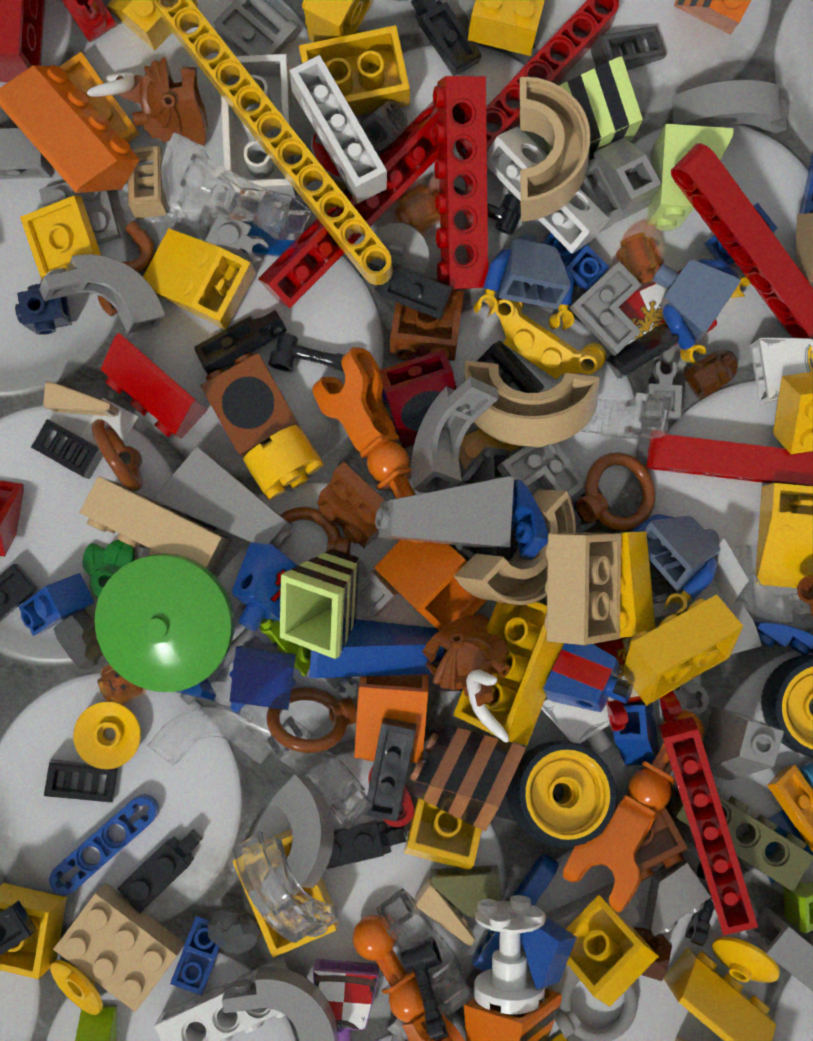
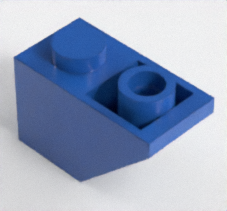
M78 573L45 586L20 605L19 609L24 625L35 636L59 624L70 615L88 608L95 602L81 574Z
M643 701L624 704L623 706L628 715V723L625 724V729L613 731L614 741L624 764L642 765L643 761H646L652 765L658 754L654 702L647 706Z

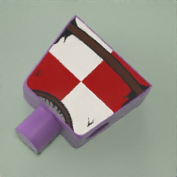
M316 959L313 969V983L324 994L333 1010L339 1041H351L352 1030L366 1029L378 982V964Z

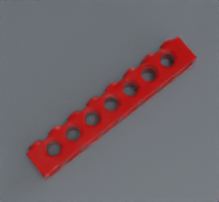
M433 101L414 119L403 134L379 155L381 162L387 170V188L358 204L354 201L348 188L343 192L369 227L439 157V146L435 144L433 136L434 124L438 122V108H434ZM454 106L452 110L453 118L457 123L463 124L465 119L464 112L460 107ZM333 207L327 212V215L332 218L338 217L344 210L339 207ZM317 218L258 280L279 303L291 308L344 254V251ZM354 233L350 235L347 241L354 244L362 234Z

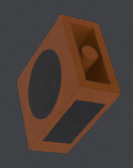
M248 353L239 357L234 362L235 366L226 371L219 369L212 372L205 378L207 382L200 385L236 451L242 458L259 443L263 447L271 441L270 436L292 425L300 426L259 353L255 355Z

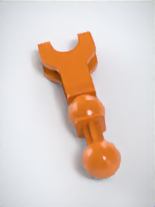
M352 347L341 360L345 374V384L335 377H321L312 387L313 395L322 413L330 418L340 420L353 445L360 452L361 458H367L369 473L376 481L380 482L376 486L378 491L391 489L396 499L416 495L408 481L412 477L408 453L400 444L396 443L400 438L396 435L395 426L382 402L383 385L378 371L380 368L369 351L360 347ZM411 541L414 543H425L420 541Z
M682 709L677 720L693 716L703 741L705 733L701 719L695 713ZM664 719L662 721V724L669 723ZM664 743L652 765L643 761V769L635 772L630 778L627 786L628 796L624 795L603 833L585 844L575 846L563 869L564 879L569 882H578L592 866L599 864L607 866L613 872L615 879L609 896V904L618 913L626 909L641 883L640 869L636 862L637 852L657 817L656 811L663 809L670 801L672 794L671 785L674 786L676 782L675 778L670 776L672 767Z

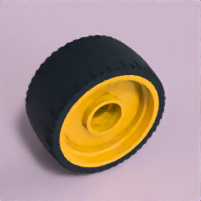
M813 654L788 659L774 669L769 678H767L762 690L761 711H763L762 715L766 724L784 731L781 740L782 744L795 752L813 757V712L810 713L809 704L813 698Z
M569 741L546 742L533 747L522 756L507 789L508 803L517 823L531 837L556 847H573L585 844L596 838L607 827L606 825L609 824L616 805L615 782L607 764L604 763L598 754L587 747ZM557 784L562 785L564 789V796L559 802H556L553 798V789Z

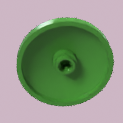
M158 553L140 557L126 564L107 581L96 605L95 632L104 657L124 679L147 690L175 692L199 684L220 666L232 643L234 614L225 588L211 571L185 556Z

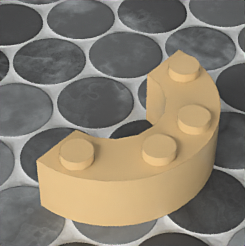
M520 77V130L534 132L543 137L552 150L546 159L536 166L520 170L521 222L546 217L564 207L576 195L586 176L590 148V127L586 114L579 102L568 91L557 84L534 77Z
M465 360L464 382L471 376L497 388L499 399L480 415L474 423L486 434L500 442L534 447H544L558 443L582 430L589 423L596 410L600 377L565 373L562 381L550 390L540 393H524L512 389L502 381L499 375L498 364Z
M538 489L532 496L540 508L548 534L576 533L575 514L568 492ZM547 544L532 560L520 557L519 548L509 561L501 556L475 554L454 577L467 592L481 599L514 605H526L537 602L547 596L545 591V583L548 578Z

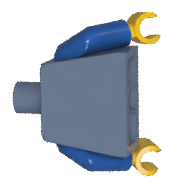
M531 233L522 234L518 239L512 240L509 248L501 250L490 263L483 285L486 291L475 302L474 312L477 314L482 306V302H485L489 305L487 317L494 313L498 307L497 300L494 297L495 292H497L501 299L558 309V312L553 313L549 317V327L552 330L558 328L561 318L563 322L562 330H565L574 323V315L568 310V305H572L574 276L562 262L557 248L537 243L536 237Z
M690 259L681 273L676 272L663 263L652 280L668 291L660 307L663 309L662 315L670 332L677 334L679 338L677 344L681 348L680 354L683 361L696 364V361L693 359V352L695 351L703 356L706 354V348L695 344L696 340L700 342L730 297H745V294L740 291V286L746 287L751 284L747 277L739 278L738 273L722 259H699L698 261Z
M656 514L632 530L634 532H647L649 560L675 590H683L681 594L670 595L664 607V610H666L670 604H678L681 609L676 612V616H679L685 612L687 601L690 598L694 600L714 579L717 569L715 558L721 551L718 545L719 535L713 529L704 530L691 516L672 517Z

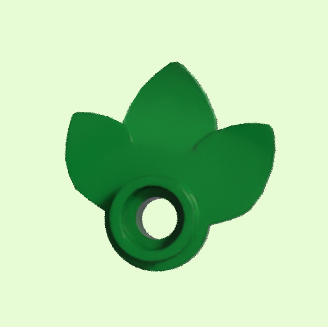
M118 539L110 543L105 550L94 543H90L87 546L83 555V569L91 577L90 589L97 598H99L103 589L101 581L104 578H111L120 568L133 561V546Z

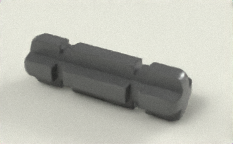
M352 677L325 678L342 697L345 698L349 695L353 699L358 695L355 690L359 687V684Z

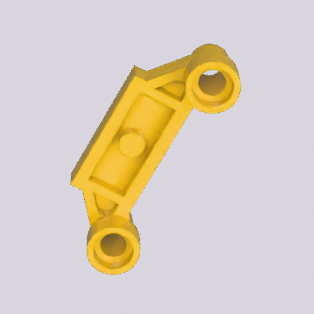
M498 296V307L495 313L500 318L506 336L503 344L555 379H558L560 375L565 373L591 375L598 371L605 363L606 351L600 344L589 343L582 350H577L523 314L522 309L525 303L501 299ZM504 303L509 304L511 309L507 308ZM586 359L592 360L594 364L589 363Z

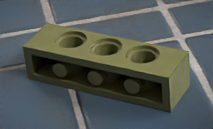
M679 793L669 811L676 818L689 825ZM719 796L737 857L793 892L813 860V855L804 850L807 843L789 832L786 837H783L775 831L778 826L761 814H759L757 819L746 813L749 807L733 796H730L728 801ZM747 823V834L744 837L737 838V827ZM771 842H776L777 849L775 853L766 856V846Z

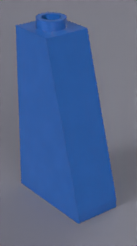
M356 619L340 657L334 659L311 650L309 677L336 678L432 674L426 667L425 663L429 662V660L423 655L422 650L439 630L431 627ZM442 646L438 648L435 660L431 664H436V661H442L444 653Z

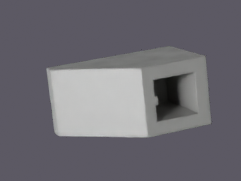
M624 137L593 154L623 212L653 198L662 185L647 155Z
M685 860L667 869L665 865L654 872L651 878L644 921L654 936L671 931L676 927L679 919L686 914H694L700 911L705 906V901L711 898Z

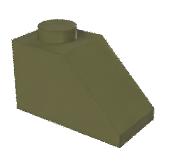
M497 865L473 866L469 871L460 868L431 869V885L467 917H474L475 919L477 903L482 899L501 901L500 876Z

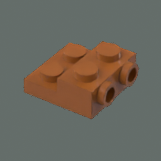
M453 290L442 319H437L396 302L390 335V353H395L402 360H412L415 356H424L444 349L447 359L455 361L464 291Z
M342 462L334 470L330 483L320 492L317 501L320 512L326 519L334 520L341 526L344 535L349 541L354 544L358 543L363 548L367 547L379 535V529L376 528L375 517L378 508L381 507V502L385 500L345 462Z
M618 803V804L615 805V807H614L615 810L617 809V807H618V805H619L620 803ZM666 807L656 811L657 817L637 852L636 862L640 869L641 882L652 877L654 873L651 869L664 863L667 869L684 860L682 853L688 849Z

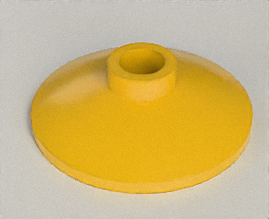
M112 701L99 702L88 707L79 716L73 731V741L77 753L87 764L99 769H114L127 763L137 752L141 741V728L137 717L126 706ZM107 728L115 730L116 736L114 739L106 737L105 731Z
M726 936L718 937L713 941L712 951L714 955L729 969L730 975L742 982L752 980L771 983L779 978L780 968L778 964L763 950L753 944Z
M55 960L51 964L50 971L62 992L83 1011L92 1015L99 1014L103 1009V1003L94 985L95 981L73 964L62 960Z

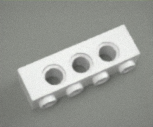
M318 55L290 69L292 92L356 204L387 188V170L321 56Z
M517 126L496 137L487 150V167L521 201L520 170L536 166L545 160L547 155ZM579 189L576 195L564 207L538 220L572 254L591 242L609 218Z
M281 956L203 993L202 996L194 997L161 1013L154 1025L160 1041H230L234 1034L243 1030L245 1033L252 1032L262 1026L264 1020L274 1015L276 1018L286 1016L270 1008L236 1012L237 1016L232 1018L225 1016L222 1012V998L228 986L235 981L249 979L251 983H255L258 970L262 967H277L289 970L284 957ZM191 1023H202L206 1031L198 1032L194 1030Z

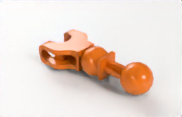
M369 915L362 918L353 931L354 948L361 957L370 961H376L389 983L381 991L383 994L389 993L388 1002L391 1012L399 1020L405 1022L401 1026L408 1040L465 1041L457 1028L447 1020L442 1012L448 1036L438 1040L430 1039L426 1027L423 1001L416 977H414V971L407 973L393 950L396 942L393 925L388 919L380 915Z

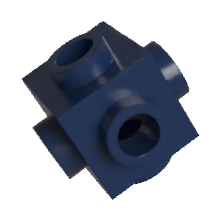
M41 284L29 286L27 288L28 291L17 292L19 304L15 305L17 319L32 332L38 335H47L56 332V328L72 325L67 296L44 301L39 290Z

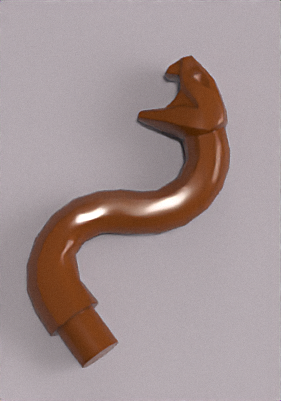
M132 221L125 227V230L132 237V241L138 246L140 255L134 261H124L122 263L131 267L136 272H141L150 264L153 258L154 242L146 230H142L135 221ZM97 295L102 309L109 316L112 317L118 313L109 301Z

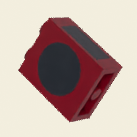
M444 349L378 370L393 423L403 448L414 446L422 420L440 392L446 386L453 390L457 389L453 370Z

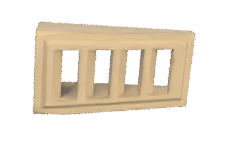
M160 145L131 148L140 159L139 162L153 161V164L136 165L128 179V205L136 218L165 216L167 213L162 149ZM153 174V176L139 177L140 175ZM154 187V189L140 191V189Z
M45 382L43 406L53 412L109 417L118 416L119 409L106 401L54 382Z
M429 876L415 896L416 907L465 944L472 946L475 941L472 927L455 905L431 885V876Z

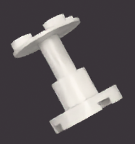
M521 895L512 896L510 901H495L492 899L478 901L477 911L475 912L477 923L484 928L500 932L499 950L492 954V969L482 972L474 981V998L476 1002L490 1010V1003L501 1006V1013L524 1014L539 1008V1000L544 1002L545 987L536 989L531 972L527 971V958L525 952L521 951V933L531 932L542 927L546 921L545 913L540 908L531 905L529 897Z

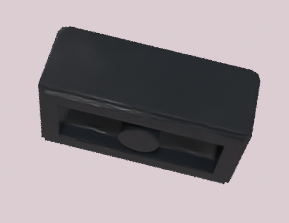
M660 325L625 346L615 356L613 354L610 355L606 360L617 379H621L674 347L679 338L677 334L671 333L667 327Z
M501 340L494 343L476 361L498 364L499 375L502 381L514 390L524 393H539L544 388V385Z

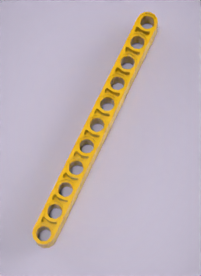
M154 0L167 27L362 276L370 284L382 285L388 282L393 273L392 259L388 249L192 0ZM177 2L176 5L167 7L170 3ZM198 27L196 31L186 33L190 28ZM211 53H219L213 59H206ZM232 78L239 79V81L233 85L226 84ZM260 104L257 110L246 111L249 105ZM273 129L281 130L280 134L276 137H266V134ZM293 155L302 157L296 164L286 163L287 159ZM313 181L323 183L316 191L306 189L307 185ZM333 207H339L344 210L338 217L332 218L327 215V212ZM354 233H360L365 236L364 240L359 244H351L347 241L350 235ZM379 259L386 263L385 267L380 271H372L368 268L369 263L373 260Z

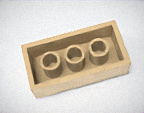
M100 476L97 477L79 512L89 518L87 521L88 525L103 532L115 533L116 531L119 533L117 539L130 546H139L141 548L146 546L150 548L147 553L149 555L169 553L185 556L200 563L214 575L232 539L136 491H131L115 481Z

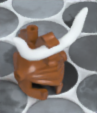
M163 57L161 61L153 60L151 66L144 67L146 71L145 76H141L138 73L135 75L130 72L108 75L101 79L103 84L92 87L87 91V95L91 97L117 94L122 99L126 98L128 102L139 103L142 111L132 112L134 125H143L144 130L152 138H158L162 142H175L178 137L184 136L201 149L206 143L208 123L206 110L197 84V67L182 66L180 68L182 82L174 83L167 60Z
M476 614L459 618L443 627L427 642L422 650L423 655L429 660V662L425 663L426 667L434 676V684L440 685L444 689H451L452 691L463 689L465 696H469L472 708L479 720L493 734L507 743L509 741L508 734L485 704L494 700L493 685L496 684L497 678L492 674L495 673L503 678L510 671V666L507 664V657L510 653L506 647V641L502 640L499 635H491L487 632L489 619L486 615ZM440 646L445 648L447 652L440 664H431L435 660L438 648Z

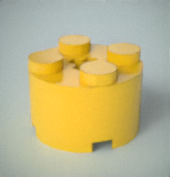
M292 425L270 436L271 441L263 447L259 443L243 458L246 467L268 501L275 499L285 492L284 488L289 485L292 489L303 485L309 480L306 474L310 475L325 465L304 431L298 425Z

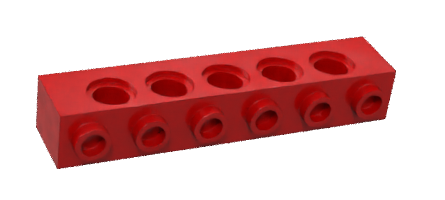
M445 76L437 81V86H434L433 106L438 108V122L434 124L433 136L435 144L439 146V158H436L434 163L435 178L439 179V193L435 196V210L437 214H440V228L436 230L437 248H441V262L437 263L436 269L437 280L454 286V289L483 288L488 272L486 76ZM454 106H458L463 110L465 115L463 124H459L454 120L452 115ZM456 141L460 142L465 148V156L462 160L458 159L453 153V145ZM457 176L461 177L466 184L465 192L462 195L458 194L454 189V180ZM458 211H461L466 216V225L462 230L457 228L454 222V217ZM460 245L467 251V258L462 264L455 258V251Z
M693 716L661 724L659 728L723 936L758 928L697 724Z

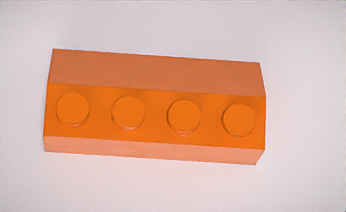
M33 65L0 87V107L75 193L123 189L140 159L130 149L129 143L113 130L108 119L99 114L89 103L88 97L68 79V75L63 69L55 65Z

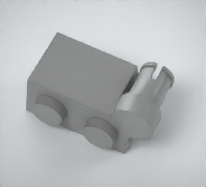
M0 126V179L51 178V164L19 128Z

